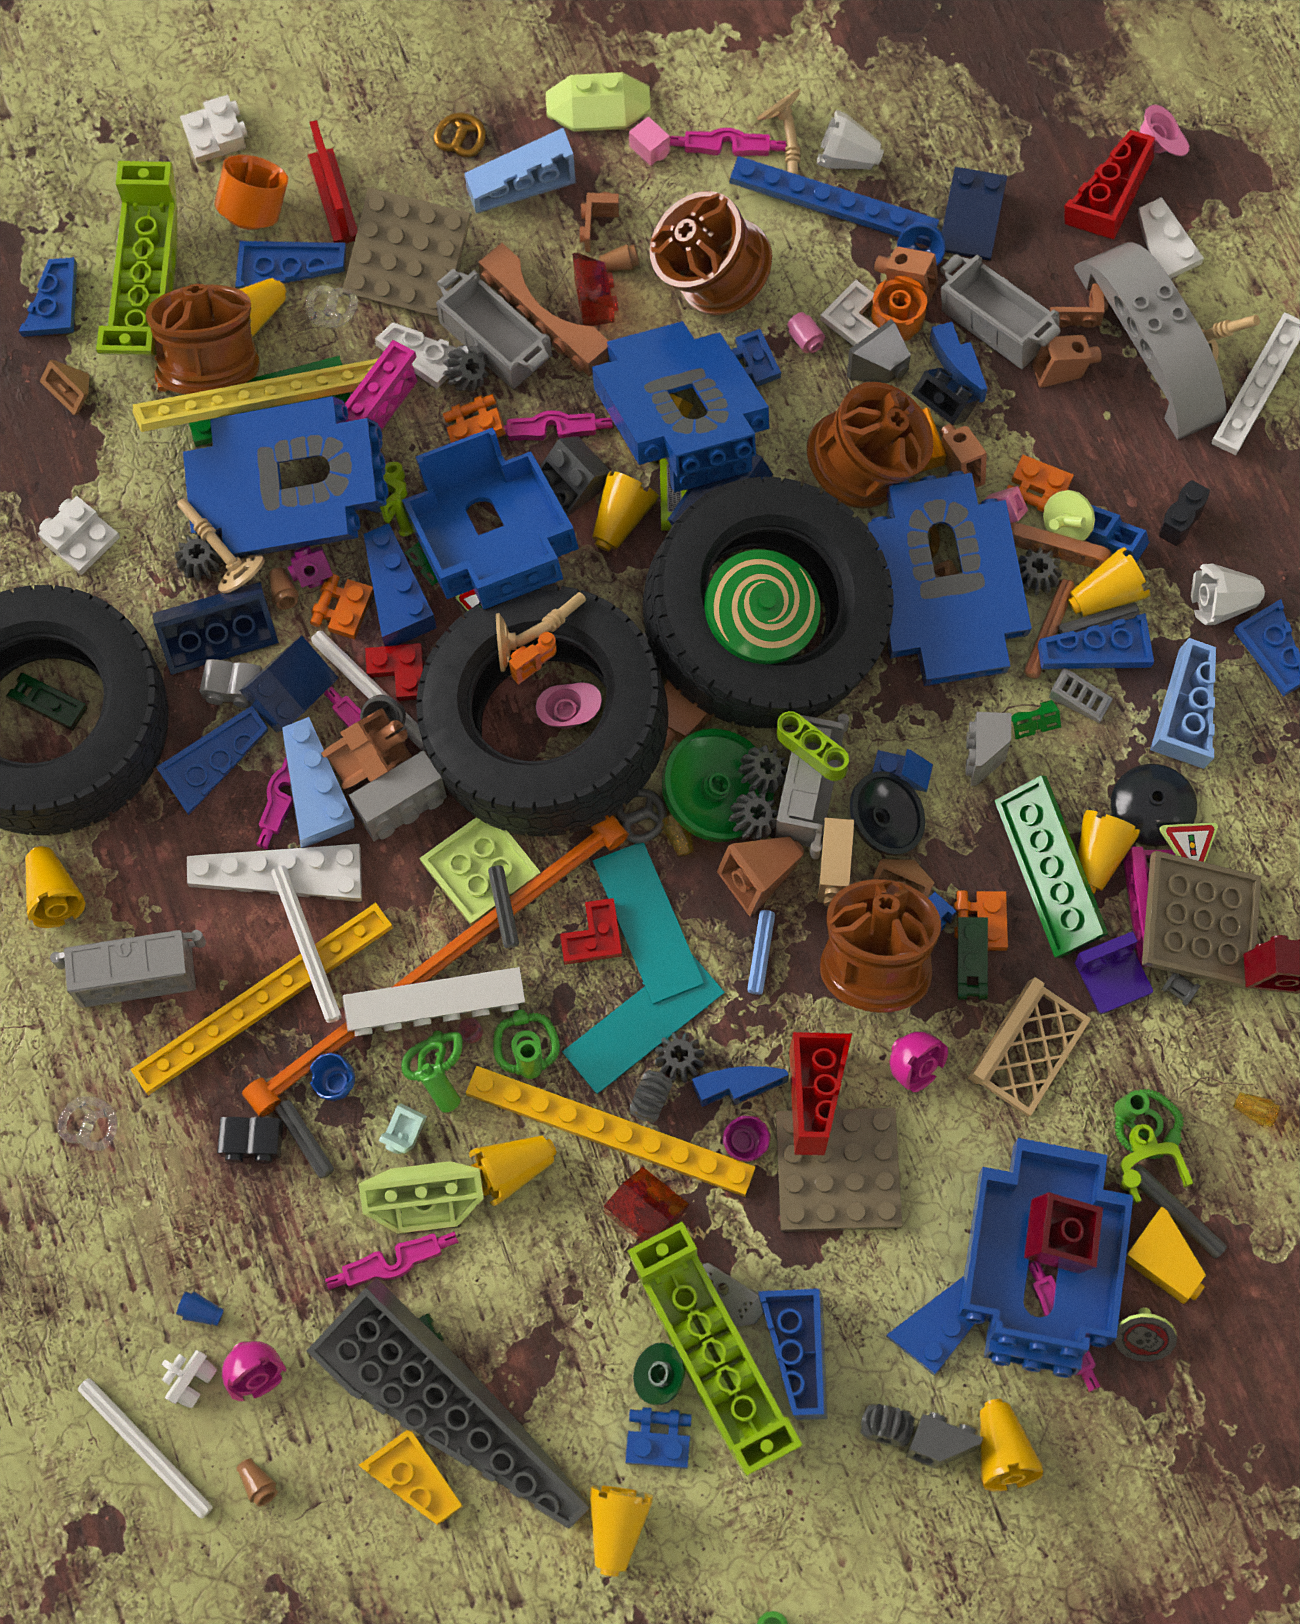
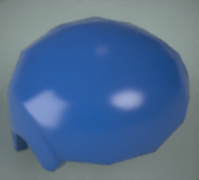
M330 1052L320 1055L311 1064L312 1081L310 1084L320 1098L336 1101L347 1097L355 1084V1071L347 1059Z

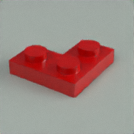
M421 643L365 648L367 675L370 678L395 676L397 700H417L418 685L420 684V677L423 671Z
M614 898L585 902L589 930L560 934L564 965L622 957Z

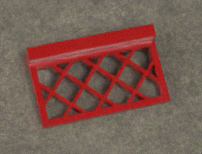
M317 120L311 121L309 123L316 152L308 154V158L333 242L345 244L355 242L358 229L333 148H325Z

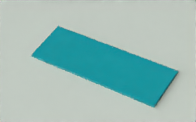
M637 843L593 860L608 899L614 898L617 921L652 1004L703 985L704 981L645 844Z
M694 956L693 958L704 981L703 985L652 1004L646 987H643L562 1051L596 1094H599L612 1082L617 1081V1078L662 1043L661 1039L663 1037L668 1039L672 1033L677 1032L725 993Z

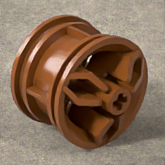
M701 191L680 199L664 213L656 225L651 238L650 259L658 277L666 284L679 289L688 303L696 310L708 315H725L747 305L763 288L771 270L772 249L766 234L757 225L744 219L738 207L728 197L713 191Z
M192 284L168 292L155 299L148 306L146 320L151 328L157 352L156 376L158 382L164 388L176 393L191 394L244 384L258 373L260 360L252 339L250 326L252 307L248 295L230 286Z
M866 382L854 387L843 398L837 411L823 417L815 424L807 440L808 462L818 483L828 494L837 498L838 501L860 509L874 508L885 503L888 500L887 492L889 486L917 475L926 467L933 452L932 430L920 406L902 390L882 382Z
M865 880L853 883L840 890L831 900L827 911L829 939L820 961V973L824 984L839 1000L864 1011L878 1013L895 1012L916 1004L925 996L931 985V953L939 939L941 920L936 907L920 891L906 884L891 880Z

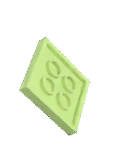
M477 817L420 857L423 866L471 926L496 908L488 873L490 867L503 866L509 896L513 895L541 873L507 830L503 831L490 826Z

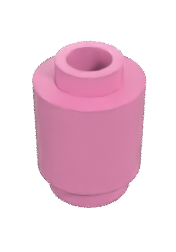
M800 312L788 321L789 334L804 353H815L822 348L825 335L811 316Z

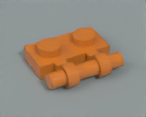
M493 393L485 397L480 395L475 397L473 402L463 406L460 404L452 407V410L443 413L446 423L456 420V424L447 427L451 443L492 427L497 438L506 434L501 414L497 407L488 411L489 406L497 404ZM477 411L479 412V415H476L469 419L465 418V416L469 414H472Z
M1022 455L1011 482L1020 485L1019 490L1025 503L1037 507V511L1044 513V507L1049 498L1059 491L1068 490L1074 475ZM1009 484L1008 487H1007V489H1008V488L1015 487V486H1012V485ZM1028 490H1033L1035 492L1043 494V496H1037L1035 494L1028 492Z
M333 574V576L328 577L327 582L322 584L320 589L322 594L318 603H315L311 613L313 616L310 624L320 627L323 619L330 621L328 625L329 632L355 640L373 597L374 590L372 586L347 579L344 589L337 586L340 577ZM332 597L339 599L335 610L328 608Z
M544 632L539 636L538 644L535 646L533 644L527 648L522 646L513 652L509 665L511 676L518 685L542 668L541 665L556 654L554 635Z
M957 891V901L954 902V909L957 914V927L954 928L955 938L958 939V917H969V914H976V917H988V951H1007L1006 892L977 891L976 902H969L968 891Z

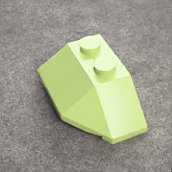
M623 72L570 75L546 91L547 117L552 120L554 119L573 132L626 129L638 121L644 114L646 115L651 111L649 86Z
M451 1161L392 1168L359 1183L363 1214L373 1218L397 1234L456 1227L484 1199L480 1168Z

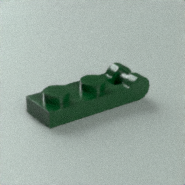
M25 673L19 674L16 679L18 683L14 689H10L6 694V698L72 731L88 708L85 703ZM29 687L32 690L30 691L28 696L24 695V693Z
M958 917V1000H967V997H978V1000L988 999V917ZM967 976H978V985H967Z

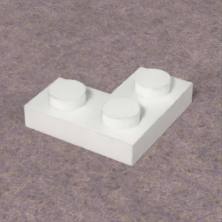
M855 280L821 314L820 320L854 346L878 329L877 326L862 316L872 305L874 293Z

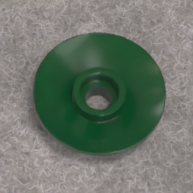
M655 1343L647 1347L637 1359L633 1373L634 1387L639 1397L651 1405H664L672 1401L683 1386L685 1364L676 1348L670 1344Z

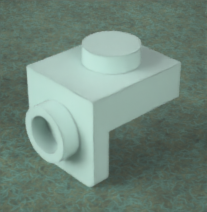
M403 1104L397 1105L387 1131L380 1136L379 1141L386 1144V1149L393 1153H407L414 1148L427 1116Z

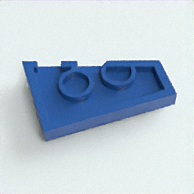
M74 257L48 259L37 286L39 290L35 300L30 302L28 307V317L25 324L22 323L19 329L22 337L74 333L77 261Z
M1280 599L1235 626L1233 631L1284 697L1300 687V652L1295 646L1291 634L1292 629L1290 623L1286 620L1283 611L1284 606Z

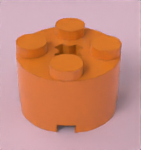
M895 276L892 280L882 281L875 289L873 295L872 323L879 328L892 319L903 340H910L920 331L925 321L927 296L923 291V287L918 281L907 276Z

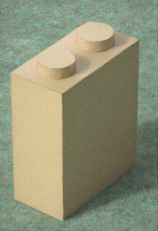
M825 818L818 889V902L823 903L825 906H829L833 897L850 884L854 820Z

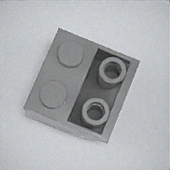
M976 712L974 722H969V732L966 735V749H969L968 759H966L965 772L966 776H971V786H977L1006 760L1011 742V713Z

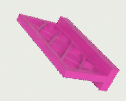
M395 340L390 342L346 401L345 405L348 409V419L346 422L368 418L378 423L382 431L418 382L412 364L417 358L414 350Z
M1131 847L1123 859L1132 928L1138 941L1135 946L1136 956L1142 967H1148L1142 965L1149 868L1147 867L1146 858H1150L1151 853L1154 851L1175 855L1172 849L1143 850V847Z

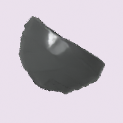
M379 694L371 697L363 705L360 713V719H363L383 708L391 722L398 720L405 725L406 712L402 703L388 695ZM400 728L399 730H397V731H395V732H396V733H399V732L402 730V728Z

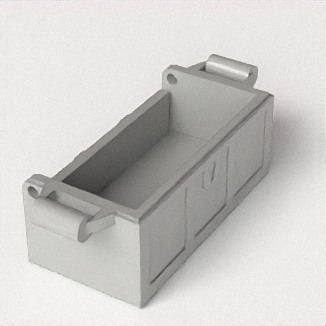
M955 254L940 268V271L947 279V282L941 287L942 312L1019 368L1023 369L1037 356L1041 346L1045 347L1061 332L1059 328V312L1056 310L1049 311L1031 296L1008 282L1007 279L1001 277L985 264L982 265V258L979 255L968 259ZM961 263L965 264L953 276L950 275Z
M452 269L437 282L443 294V297L436 302L440 324L464 346L476 347L477 353H484L483 362L489 363L487 367L513 390L552 357L550 337L547 334H541L525 317L521 316L500 295L480 280L479 273L475 270L466 275ZM460 277L462 280L447 292L445 289Z
M840 714L837 722L801 715L842 747L844 732L847 731L849 723L847 714ZM812 742L805 745L810 750L820 748L818 744ZM792 751L776 821L775 838L790 836L793 841L797 840L802 846L811 847L810 856L813 859H819L822 853L821 842L824 822L828 814L834 781L826 779ZM831 760L828 764L833 768H837L838 760Z
M176 930L66 947L64 952H53L50 955V960L57 969L65 968L67 992L81 1008L194 991L196 983L192 948L204 947L206 939L199 930H194L190 933H182V931Z

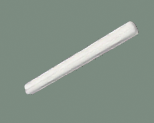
M317 631L312 636V644L365 696L370 699L379 694L388 695L323 631ZM406 713V721L402 730L406 729L408 738L421 750H426L418 724Z
M279 866L271 872L324 1018L327 1023H333L341 1018L338 1005L288 870L285 866Z
M88 1378L81 1383L78 1391L199 1518L206 1517L213 1507L93 1380Z

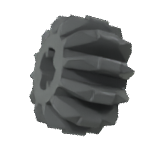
M464 345L458 346L447 353L448 359L442 362L447 367L443 374L450 377L447 384H455L456 391L465 390L467 392L474 391L485 384L483 378H487L489 374L484 370V367H487L489 363L483 362L484 353H477L476 347Z
M187 535V543L179 542L178 547L180 551L175 552L178 570L184 572L185 577L188 579L194 576L198 582H200L203 575L211 579L210 572H219L220 567L218 564L222 563L223 559L208 541H203L199 535L196 536V539L192 540V537Z
M1041 547L1038 548L1037 553H1034L1029 548L1026 551V556L1021 555L1018 558L1022 583L1025 584V592L1033 589L1035 596L1039 595L1040 590L1048 594L1051 591V587L1056 588L1059 585V578L1062 577L1063 570L1059 568L1060 558L1052 559V550L1044 554Z
M767 745L761 746L759 749L753 747L748 751V754L741 758L743 765L739 767L738 772L745 775L741 779V783L748 782L750 784L749 792L757 788L759 795L767 793V791L774 793L778 790V786H782L785 783L784 775L787 773L788 768L781 764L785 761L786 757L778 758L776 756L777 749L769 752Z
M750 791L746 795L741 794L737 797V803H733L730 807L734 814L729 816L728 820L736 823L733 831L741 830L742 839H747L751 836L753 841H758L761 836L763 838L769 836L771 829L776 827V820L774 818L778 816V811L771 809L774 801H765V793H761L757 797L755 791Z
M674 1032L672 1033L673 1041L663 1037L661 1042L664 1047H656L655 1053L660 1056L655 1059V1065L663 1066L660 1069V1073L664 1075L670 1073L672 1082H675L677 1075L681 1076L683 1083L687 1082V1073L696 1078L698 1072L695 1068H703L704 1061L699 1059L704 1056V1049H696L699 1046V1040L694 1039L689 1042V1033H684L683 1038L678 1039V1034ZM676 1053H681L682 1057H684L683 1062H678L677 1058H675Z
M648 1070L645 1072L630 1105V1114L637 1116V1119L644 1122L654 1123L657 1121L672 1088V1079L665 1077L664 1074L658 1071Z
M872 1404L867 1406L864 1415H862L861 1434L868 1440L875 1441L876 1443L886 1446L903 1447L910 1443L911 1436H913L915 1418L908 1411L901 1410L899 1407Z

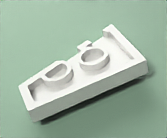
M1162 197L1139 208L1137 215L1148 251L1164 268L1170 279L1202 264L1203 256Z
M391 323L375 338V345L383 351L392 340L414 350L417 356L412 363L415 374L436 389L449 378V375L443 374L447 367L442 362L448 359L447 353L456 349V347L450 346L448 341L442 339L436 341L424 337L422 332L396 323Z

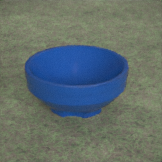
M919 222L909 225L903 230L897 241V247L935 254L936 265H939L945 254L946 244L943 234L938 228L929 223ZM920 235H925L930 239L931 245L925 249L919 248L915 243V239Z

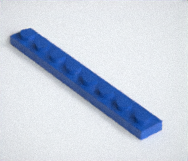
M740 156L737 157L730 176V184L897 237L900 236L905 228L914 223H929L936 228L939 223V219ZM920 235L915 239L916 243L925 246L931 245L930 239L925 235Z

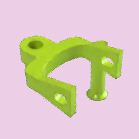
M389 462L385 464V475L383 477L387 483L388 491L393 494L386 499V506H380V510L386 523H390L395 515L400 527L399 534L401 536H409L414 531L402 502L407 496L406 482L404 481L405 473L401 463Z
M1140 1124L1130 1131L1129 1142L1133 1153L1127 1155L1120 1163V1169L1123 1174L1120 1187L1128 1191L1129 1195H1133V1205L1142 1201L1136 1188L1141 1183V1175L1136 1170H1131V1168L1136 1163L1157 1155L1172 1156L1175 1159L1184 1188L1193 1184L1179 1147L1175 1143L1164 1142L1158 1144L1154 1131L1149 1125ZM1138 1132L1145 1133L1147 1140L1140 1139Z

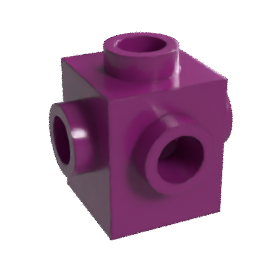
M322 545L310 549V546L302 547L294 552V556H291L292 565L288 566L289 572L294 582L299 580L302 588L308 586V588L317 587L323 584V579L333 576Z

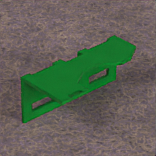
M418 541L417 544L404 553L416 567L421 566L423 568L421 570L422 575L433 586L438 583V580L426 555L419 548L421 545ZM413 552L418 559L415 561L410 553ZM430 572L435 579L432 581L427 573Z
M1052 700L1040 703L1041 707L1037 710L1013 714L1011 721L1014 726L1015 739L1035 735L1036 730L1041 729V732H1046L1062 727L1060 711ZM1055 712V715L1045 717V714ZM1039 715H1040V719H1037V720H1033V719H1032V717H1035V716H1039ZM1028 719V722L1018 724V722ZM1057 723V725L1047 727L1048 724ZM1029 730L1028 733H1024V734H1020V735H1019V732H1023V731Z

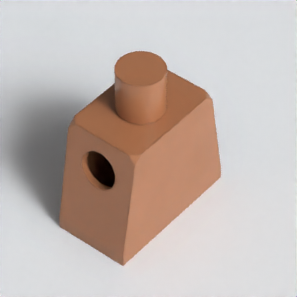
M897 247L890 258L878 256L876 259L874 270L886 274L887 281L894 279L895 276H907L918 281L927 296V305L929 304L939 285L935 254Z
M1083 335L1056 336L1045 347L1041 346L1032 363L1039 387H1047L1081 378L1089 364L1101 361V350L1098 346L1089 347Z
M952 424L942 427L939 433L942 437V445L946 453L945 465L949 473L963 471L964 474L972 473L975 488L986 484L987 453L969 427L963 426L956 429Z
M667 680L664 686L668 703V730L663 749L665 751L669 749L674 740L680 743L690 734L700 731L714 715V713L710 715L699 709L696 702L692 704L680 694L682 692L680 689L676 690L669 680Z

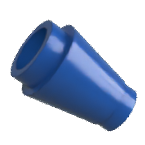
M185 1291L176 1315L182 1316V1320L218 1326L224 1309L195 1291L193 1293Z

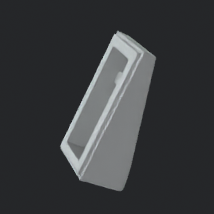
M1065 668L1061 671L1049 695L1050 699L1098 723L1101 722L1113 700L1112 697ZM1065 683L1070 685L1067 693L1062 690ZM1075 689L1080 691L1077 699L1072 697ZM1086 694L1091 696L1087 705L1082 703ZM1097 699L1101 703L1098 709L1094 711L1091 708Z

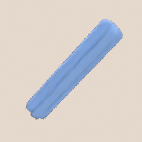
M761 910L759 913L747 990L748 993L761 995L764 990L775 913L773 911Z

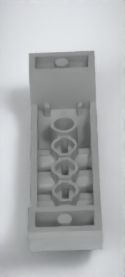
M1129 242L1076 264L1074 270L1086 289L1091 288L1092 283L1099 285L1169 401L1164 419L1176 439L1179 440L1224 420L1226 417L1225 394L1211 348L1191 311L1156 258L1139 244Z

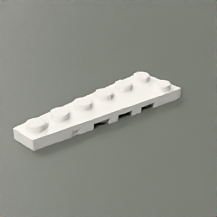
M359 844L187 856V884L189 887L234 889L242 892L261 891L279 895L271 872L274 868L285 866L296 895L299 897L319 896L326 897V899L360 902L362 901L361 848Z

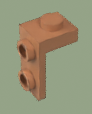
M610 192L587 193L586 203L581 204V220H585V226H580V243H585V252H591L593 217H619V194H612Z
M1092 283L1089 307H1050L1049 311L1056 310L1059 312V327H1067L1069 325L1086 328L1101 326L1104 311L1108 310V300L1099 285Z

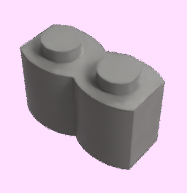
M214 659L206 660L199 691L208 703L221 705L222 702H233L237 707L249 708L250 702L239 690L262 670V667L249 663H232Z

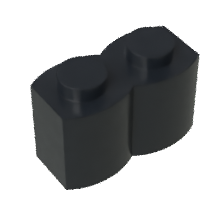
M1194 480L1186 483L1179 493L1177 502L1168 508L1159 531V537L1175 546L1181 544L1188 536L1192 524L1202 515L1210 490Z
M220 1117L217 1153L221 1157H225V1161L230 1163H241L243 1158H255L254 1162L272 1163L273 1159L281 1158L283 1122L279 1118Z

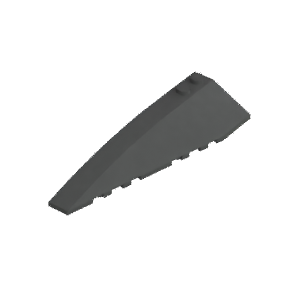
M378 1278L372 1281L306 1350L350 1395L358 1400L362 1398L373 1405V1409L383 1415L386 1413L401 1422L400 1425L409 1431L414 1430L425 1437V1441L467 1467L471 1465L483 1473L482 1476L492 1482L495 1480L510 1489L509 1492L519 1499L523 1497L533 1503L534 1508L568 1529L591 1507L567 1476L504 1405Z

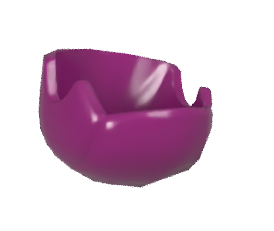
M740 1116L729 1123L724 1130L723 1145L728 1155L737 1161L750 1162L756 1160L769 1148L770 1132L767 1125L758 1117Z

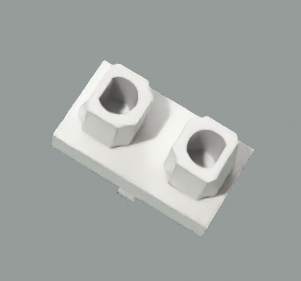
M195 1350L183 1370L180 1368L186 1361L184 1356L178 1354L173 1364L164 1360L161 1365L168 1369L162 1381L170 1385L174 1377L178 1376L164 1398L174 1404L178 1402L181 1405L192 1408L201 1394L190 1388L188 1384L194 1375L209 1383L217 1369L205 1359L207 1357L205 1354Z

